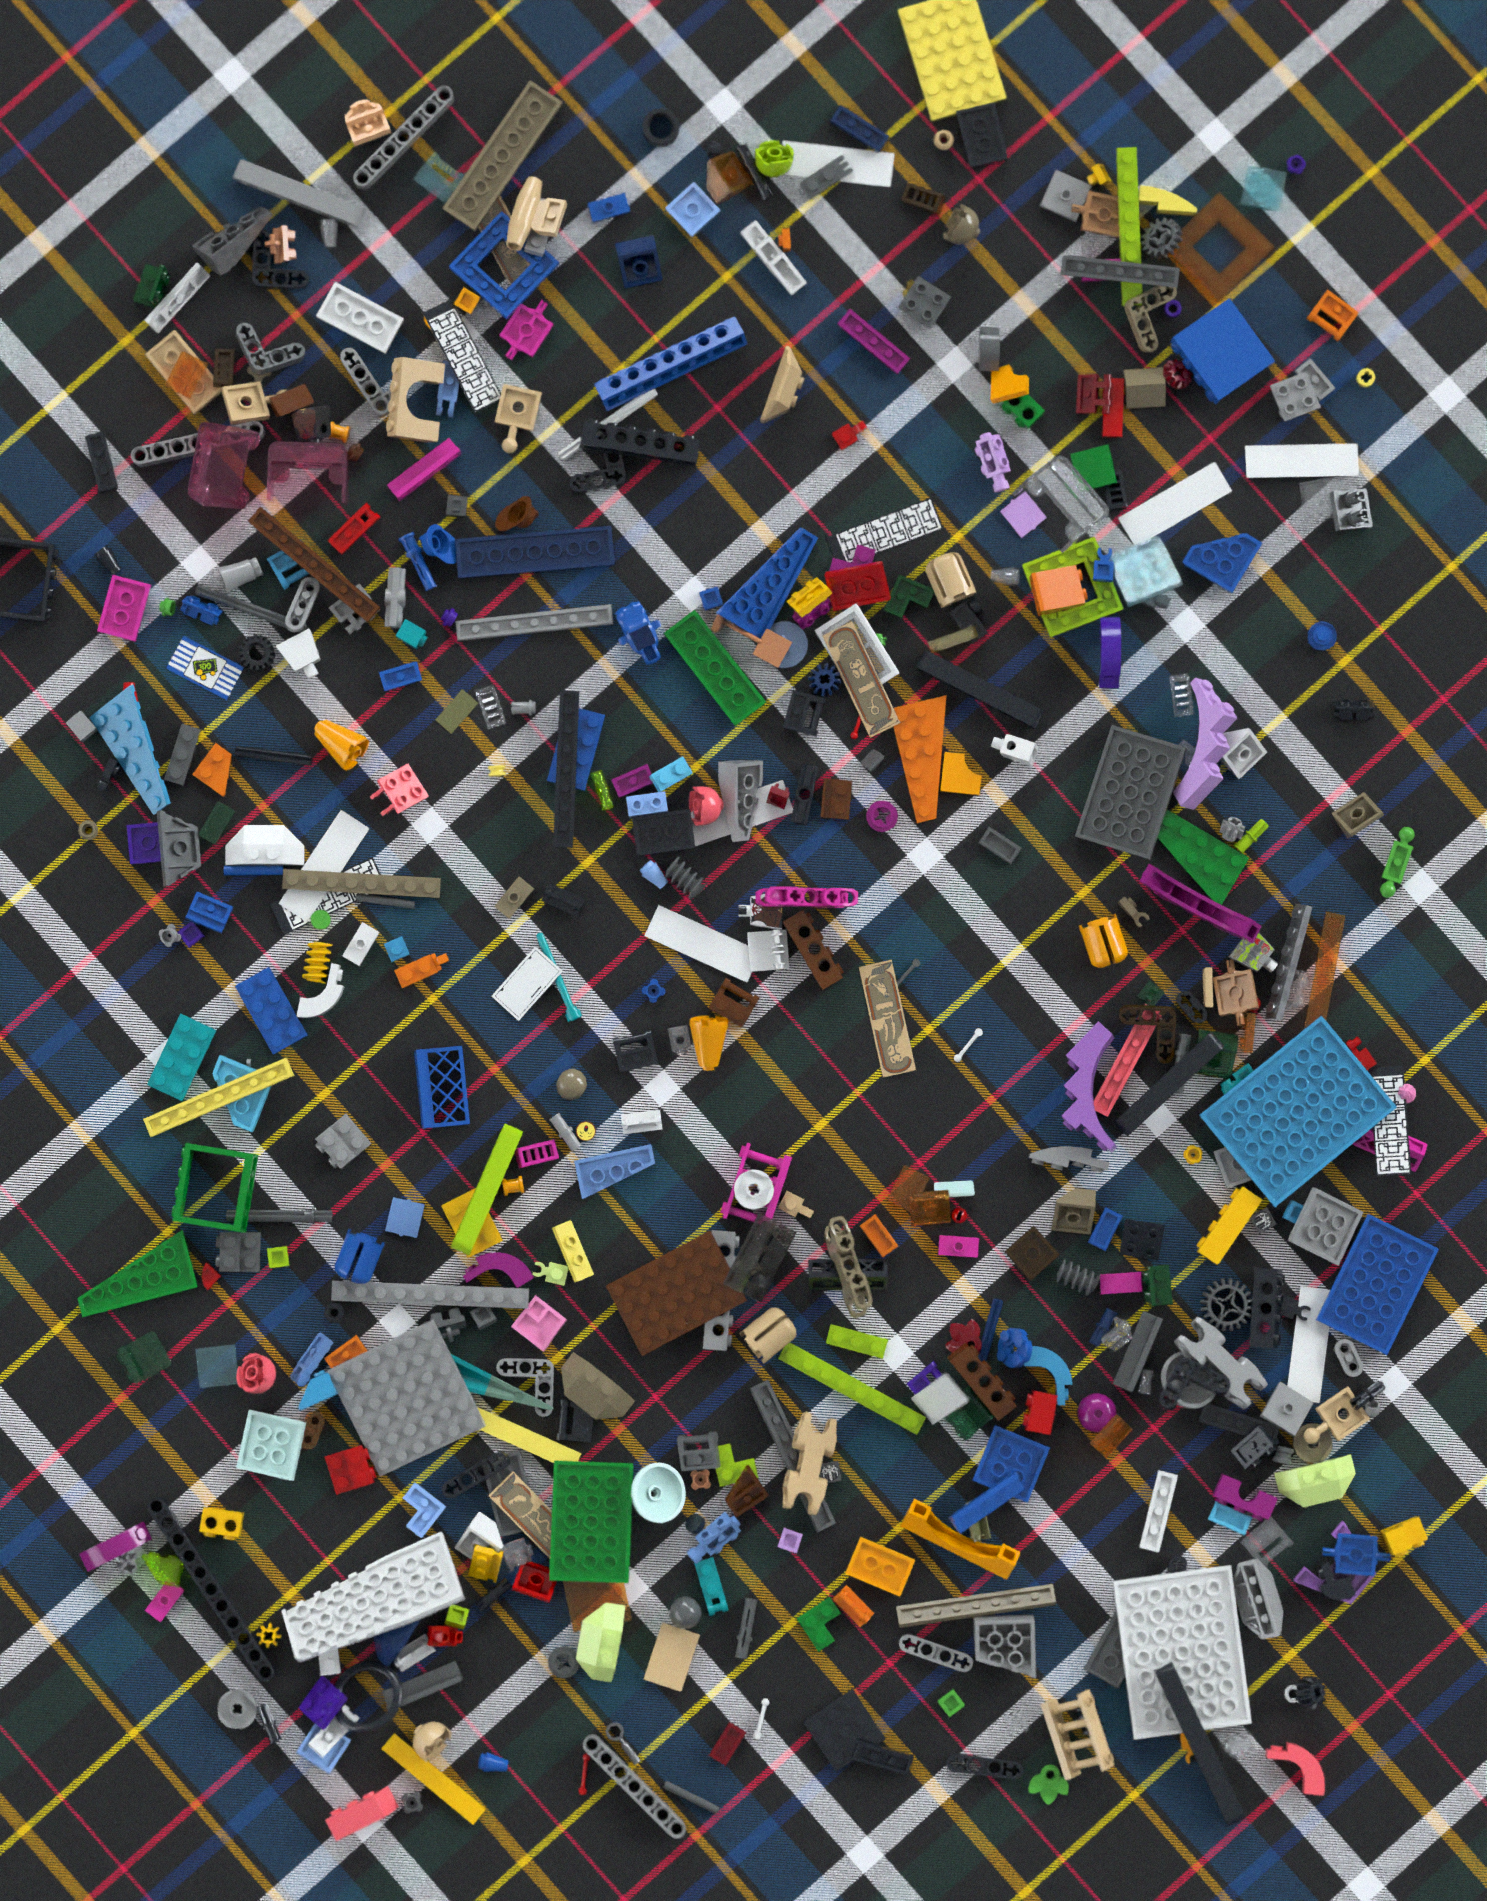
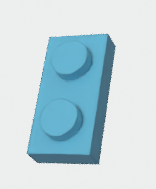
M682 756L649 777L657 791L662 792L693 772Z

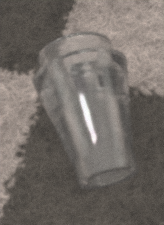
M336 219L320 220L321 225L319 227L324 247H336L338 230Z
M1010 567L991 570V581L1010 586L1019 584V569Z

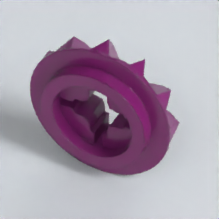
M877 801L868 808L866 814L867 822L873 830L879 832L889 831L897 822V810L888 801ZM878 809H880L882 813L890 812V814H888V816L885 817L886 824H884V822H882L881 819L874 820L879 816Z

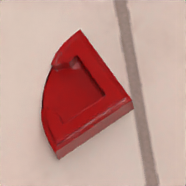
M207 1262L202 1270V1282L204 1287L209 1290L221 1275Z

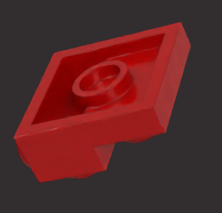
M363 1445L325 1456L336 1495L374 1483V1478H377L374 1467L369 1466L368 1459L371 1458L368 1449L364 1448Z

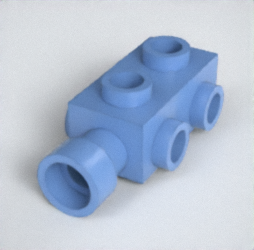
M724 1512L695 1536L699 1544L695 1548H690L687 1554L697 1564L706 1553L712 1556L714 1553L721 1552L723 1546L728 1541H733L737 1538L738 1533L741 1531L738 1526L741 1524L734 1515L730 1518Z

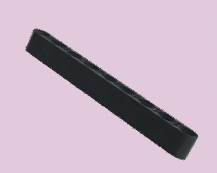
M1170 1662L1155 1669L1156 1677L1225 1822L1230 1826L1245 1819L1246 1816L1173 1663Z

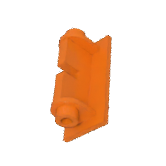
M847 1585L833 1598L859 1627L865 1624L874 1614Z

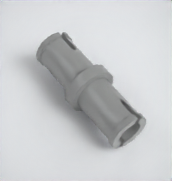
M560 1113L549 1120L559 1132L558 1136L563 1138L569 1146L571 1152L582 1145L572 1132V1127L566 1124Z

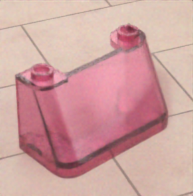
M202 422L198 431L189 479V496L202 506L245 509L246 503L249 500V493L242 486L248 452L249 450H255L260 443L259 433L253 430Z

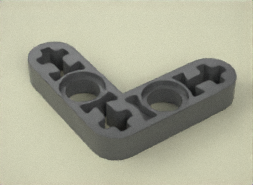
M241 323L237 326L236 338L251 370L255 374L263 375L303 361L305 356L303 345L292 343L264 352L254 328L250 324ZM242 331L248 333L249 340L246 341V336L244 333H242ZM253 345L256 346L258 350L256 352H250L247 350V347ZM279 355L284 360L282 362H275L273 357ZM257 357H258V360H259L260 364H261V365L263 364V367H260L259 365H257V359H256Z

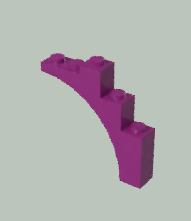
M1148 864L1142 874L1140 882L1154 891L1163 900L1183 908L1191 915L1208 921L1222 931L1253 944L1262 927L1254 920L1199 894L1155 866Z

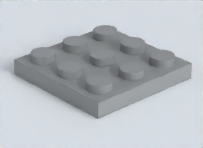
M1312 1187L1287 1241L1339 1266L1363 1212Z

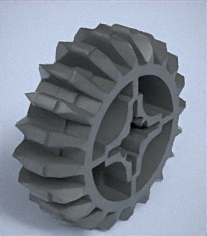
M1223 1278L1220 1279L1221 1285L1213 1281L1215 1288L1213 1289L1208 1285L1206 1288L1210 1293H1202L1203 1296L1207 1297V1300H1200V1303L1206 1304V1307L1200 1308L1201 1311L1207 1310L1203 1318L1205 1319L1210 1316L1211 1319L1207 1323L1211 1325L1213 1322H1216L1214 1325L1216 1329L1219 1328V1325H1222L1221 1331H1225L1226 1326H1228L1229 1331H1233L1234 1324L1237 1329H1240L1239 1321L1246 1324L1247 1321L1243 1317L1251 1318V1314L1246 1313L1247 1309L1252 1310V1306H1248V1303H1252L1253 1299L1246 1298L1251 1292L1243 1293L1246 1286L1242 1285L1238 1288L1240 1284L1238 1280L1234 1285H1232L1231 1278L1228 1279L1227 1284H1225ZM1221 1289H1231L1225 1298L1214 1296ZM1236 1292L1242 1299V1309L1234 1303ZM1226 1299H1229V1304L1232 1305V1307H1234L1235 1309L1227 1308V1310L1225 1311L1224 1305L1218 1302V1300L1222 1302H1227ZM1211 1301L1218 1304L1220 1308L1218 1317L1212 1312ZM1230 1311L1239 1314V1316L1232 1321H1223L1224 1317Z

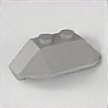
M1258 1559L1238 1563L1233 1584L1235 1599L1242 1622L1262 1640L1281 1635L1283 1608L1272 1573Z

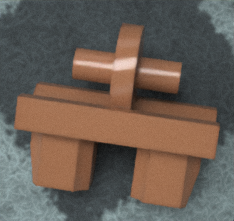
M285 225L272 229L273 234H270V241L265 242V247L270 248L271 254H274V264H281L296 259L295 249L288 248V242L295 240V231L287 229Z

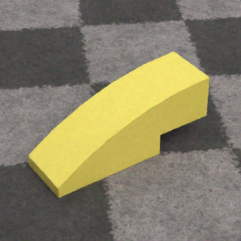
M1139 186V205L1157 206L1156 214L1195 216L1197 213L1195 206L1176 194L1155 187Z

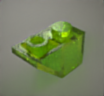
M149 1552L148 1555L142 1554L141 1558L159 1584L179 1588L184 1564L178 1557L168 1555L167 1558H164L154 1552Z

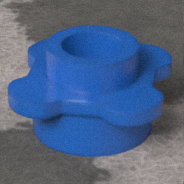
M652 979L648 986L642 988V993L649 997L650 1002L655 1003L659 996L665 994V989L660 987L656 979Z

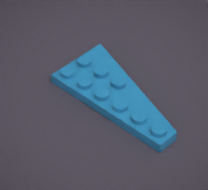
M130 685L89 718L153 815H155L157 811L163 810L171 802L165 783L161 780L158 771L160 767L158 761H155L152 752L154 748L146 723L142 720L139 709L141 707L134 695V685Z

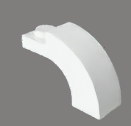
M331 963L327 986L320 995L314 998L300 997L296 1017H317L328 1012L336 1005L344 990V986L337 985V982L341 981L343 975L340 965Z

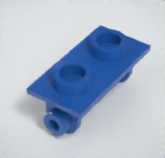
M186 596L182 600L184 604H182L180 609L183 614L195 619L198 613H201L200 621L210 625H217L219 622L218 616L223 612L217 605L201 602L195 596Z

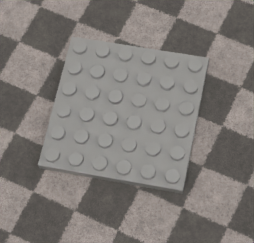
M434 1320L428 1321L327 1370L365 1448L368 1449L369 1456L379 1476L387 1474L486 1426Z

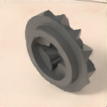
M567 1646L554 1649L548 1658L550 1671L559 1678L573 1676L580 1665L576 1660V1651ZM569 1655L567 1662L569 1663L571 1668L569 1666L564 1665L563 1667L558 1669L560 1666V1661L557 1658V1656L559 1658L561 1657L564 1659Z

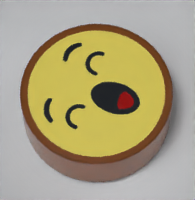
M584 1121L577 1126L576 1134L579 1139L590 1141L596 1134V1128L591 1122Z

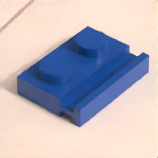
M196 892L185 918L222 934L233 906Z

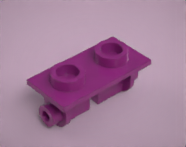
M827 597L825 601L813 608L810 613L801 617L797 612H794L792 618L803 630L805 627L811 626L818 617L826 614L832 607V604Z

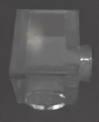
M1250 1732L1226 1735V1741H1223L1225 1753H1229L1230 1757H1234V1760L1244 1759L1246 1755L1254 1754Z

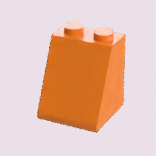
M1076 565L1035 572L1030 575L1029 580L1038 616L1085 605V600L1088 599L1086 589H1082L1080 581H1083L1082 572L1080 569L1077 570Z

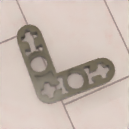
M1156 286L1130 298L1125 303V312L1138 346L1143 352H1153L1158 347V339L1147 311L1173 300L1177 294V290L1174 287ZM1166 289H1169L1170 292H1168L1167 295H1159V293H1163L1166 291ZM1149 294H1152L1155 299L1152 305L1147 302ZM1142 303L1143 306H1138L1135 310H1132L1134 304ZM1139 320L1145 322V328L1142 331L1138 328ZM1147 340H1150L1151 343L1146 347L1145 343L1148 342Z

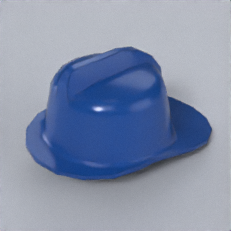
M437 524L431 525L427 532L419 538L424 552L429 556L438 557L447 564L456 563L455 538Z

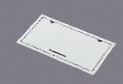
M535 946L495 991L492 997L519 1021L562 973V970Z

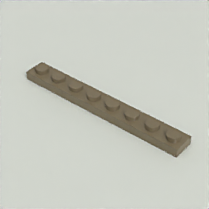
M283 869L282 889L440 898L441 878Z
M1053 1584L896 1606L899 1628L1053 1606L1056 1605Z

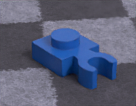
M1099 547L1097 556L1100 561L1094 560L1093 581L1113 582L1114 561H1109L1112 557V549L1109 548L1107 555H1102L1101 548Z

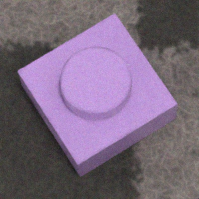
M784 1528L778 1547L797 1553L803 1534Z

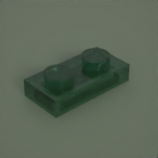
M218 801L198 835L216 845L236 811Z

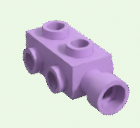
M991 432L980 435V440L976 441L975 452L981 458L983 464L981 466L982 473L987 479L993 478L995 493L1009 489L1008 480H1005L1004 474L1011 470L1000 434L991 435Z

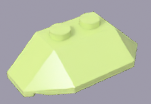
M1351 1454L1276 1472L1274 1476L1279 1493L1302 1507H1308L1343 1498L1356 1473Z
M605 1602L582 1621L576 1660L591 1679L612 1682L621 1640L625 1605Z

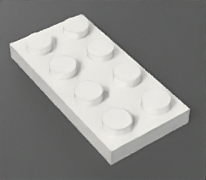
M334 282L316 315L317 318L386 354L404 321L400 316Z

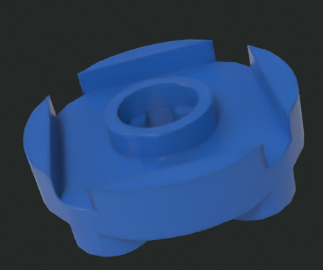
M1010 1328L1000 1333L997 1358L1007 1367L1020 1368L1031 1358L1032 1343L1028 1341L1026 1336L1028 1334L1025 1330Z

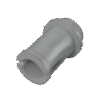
M529 700V702L511 703L512 714L532 715V713H536V702H532V700Z

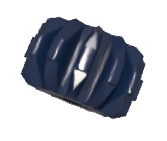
M828 663L824 664V669L818 664V672L811 669L810 672L814 676L808 677L809 681H815L809 685V688L817 687L814 690V694L822 690V697L825 696V691L831 696L833 694L831 688L838 691L839 688L835 684L841 683L840 679H835L840 675V672L832 673L835 670V666L827 670ZM828 676V681L830 682L821 684V679L819 678Z

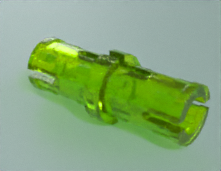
M599 770L591 773L590 775L596 789L595 794L598 795L602 811L614 808L609 793L610 787L606 784L603 771Z

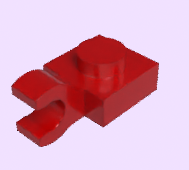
M864 421L859 422L852 428L849 424H846L833 432L832 436L843 451L859 441L856 435L865 431L867 426Z

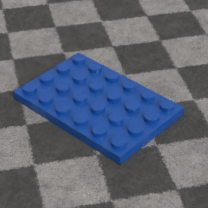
M1367 1214L1315 1320L1388 1355L1439 1249Z

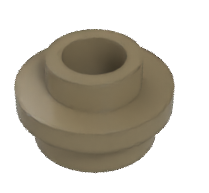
M90 820L82 822L78 829L79 835L85 840L94 839L98 834L97 824ZM87 827L92 828V832L90 834H86L85 829Z

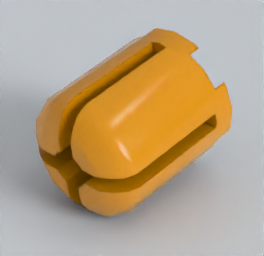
M1113 914L1114 918L1108 920V917L1088 922V927L1082 928V925H1079L1091 964L1095 967L1103 968L1111 965L1099 926L1112 963L1121 962L1128 955L1116 914Z

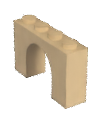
M406 357L394 358L392 363L393 378L390 383L391 400L388 404L389 420L386 424L388 437L428 443L438 442L440 422L422 420L413 416L407 407L406 396L409 388L415 382L442 384L444 381L445 364Z

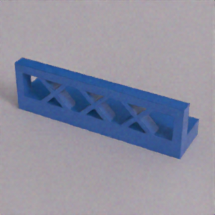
M1017 1472L1009 1474L948 1517L959 1534L1024 1490V1487L1018 1480L1020 1476Z

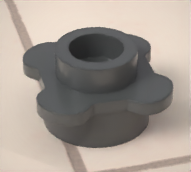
M419 1792L402 1796L401 1799L404 1802L403 1810L405 1813L419 1812L423 1809V1805L420 1803L421 1794Z

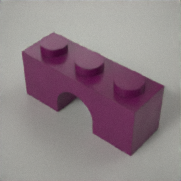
M1221 1473L1212 1494L1217 1497L1216 1502L1225 1506L1227 1502L1235 1505L1234 1510L1241 1513L1249 1511L1253 1513V1518L1263 1521L1264 1518L1269 1520L1278 1498L1257 1490L1253 1499L1248 1501L1242 1500L1238 1492L1242 1482Z

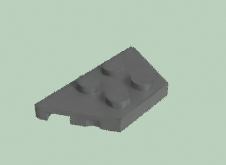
M161 810L157 811L163 887H167L191 871L201 866L198 827L185 823L182 819L172 817Z

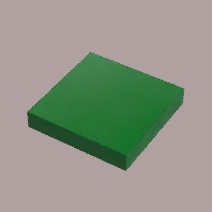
M1109 445L1070 454L1078 492L1081 493L1117 483Z

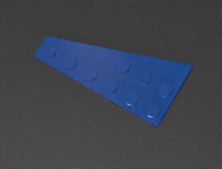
M799 528L716 614L761 639L765 630H770L818 537L803 528Z

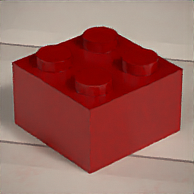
M1032 1390L1031 1394H1027L1026 1405L1029 1408L1028 1413H1024L1022 1425H1025L1026 1430L1051 1434L1058 1397L1056 1394Z

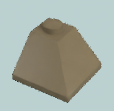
M1075 1188L1056 1199L1051 1230L1091 1235L1096 1204V1190Z

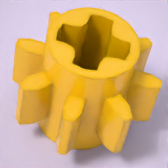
M269 1623L268 1628L262 1625V1633L256 1634L261 1636L259 1644L266 1643V1648H269L270 1643H273L275 1646L278 1645L276 1638L282 1637L277 1635L279 1627L272 1628V1623ZM265 1631H267L268 1633L271 1631L273 1632V1640H271L270 1638L265 1639Z

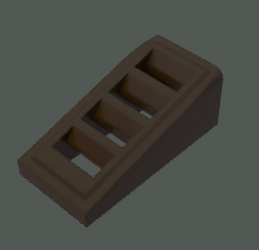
M908 182L901 201L940 215L946 197L942 193ZM914 189L916 191L913 196V199L911 200L909 198L911 196L912 190ZM920 192H922L921 200L917 202ZM930 195V199L928 201V204L926 205L925 202L927 196ZM935 198H937L936 203H935V206L932 207V206H933V203H934V201H935Z

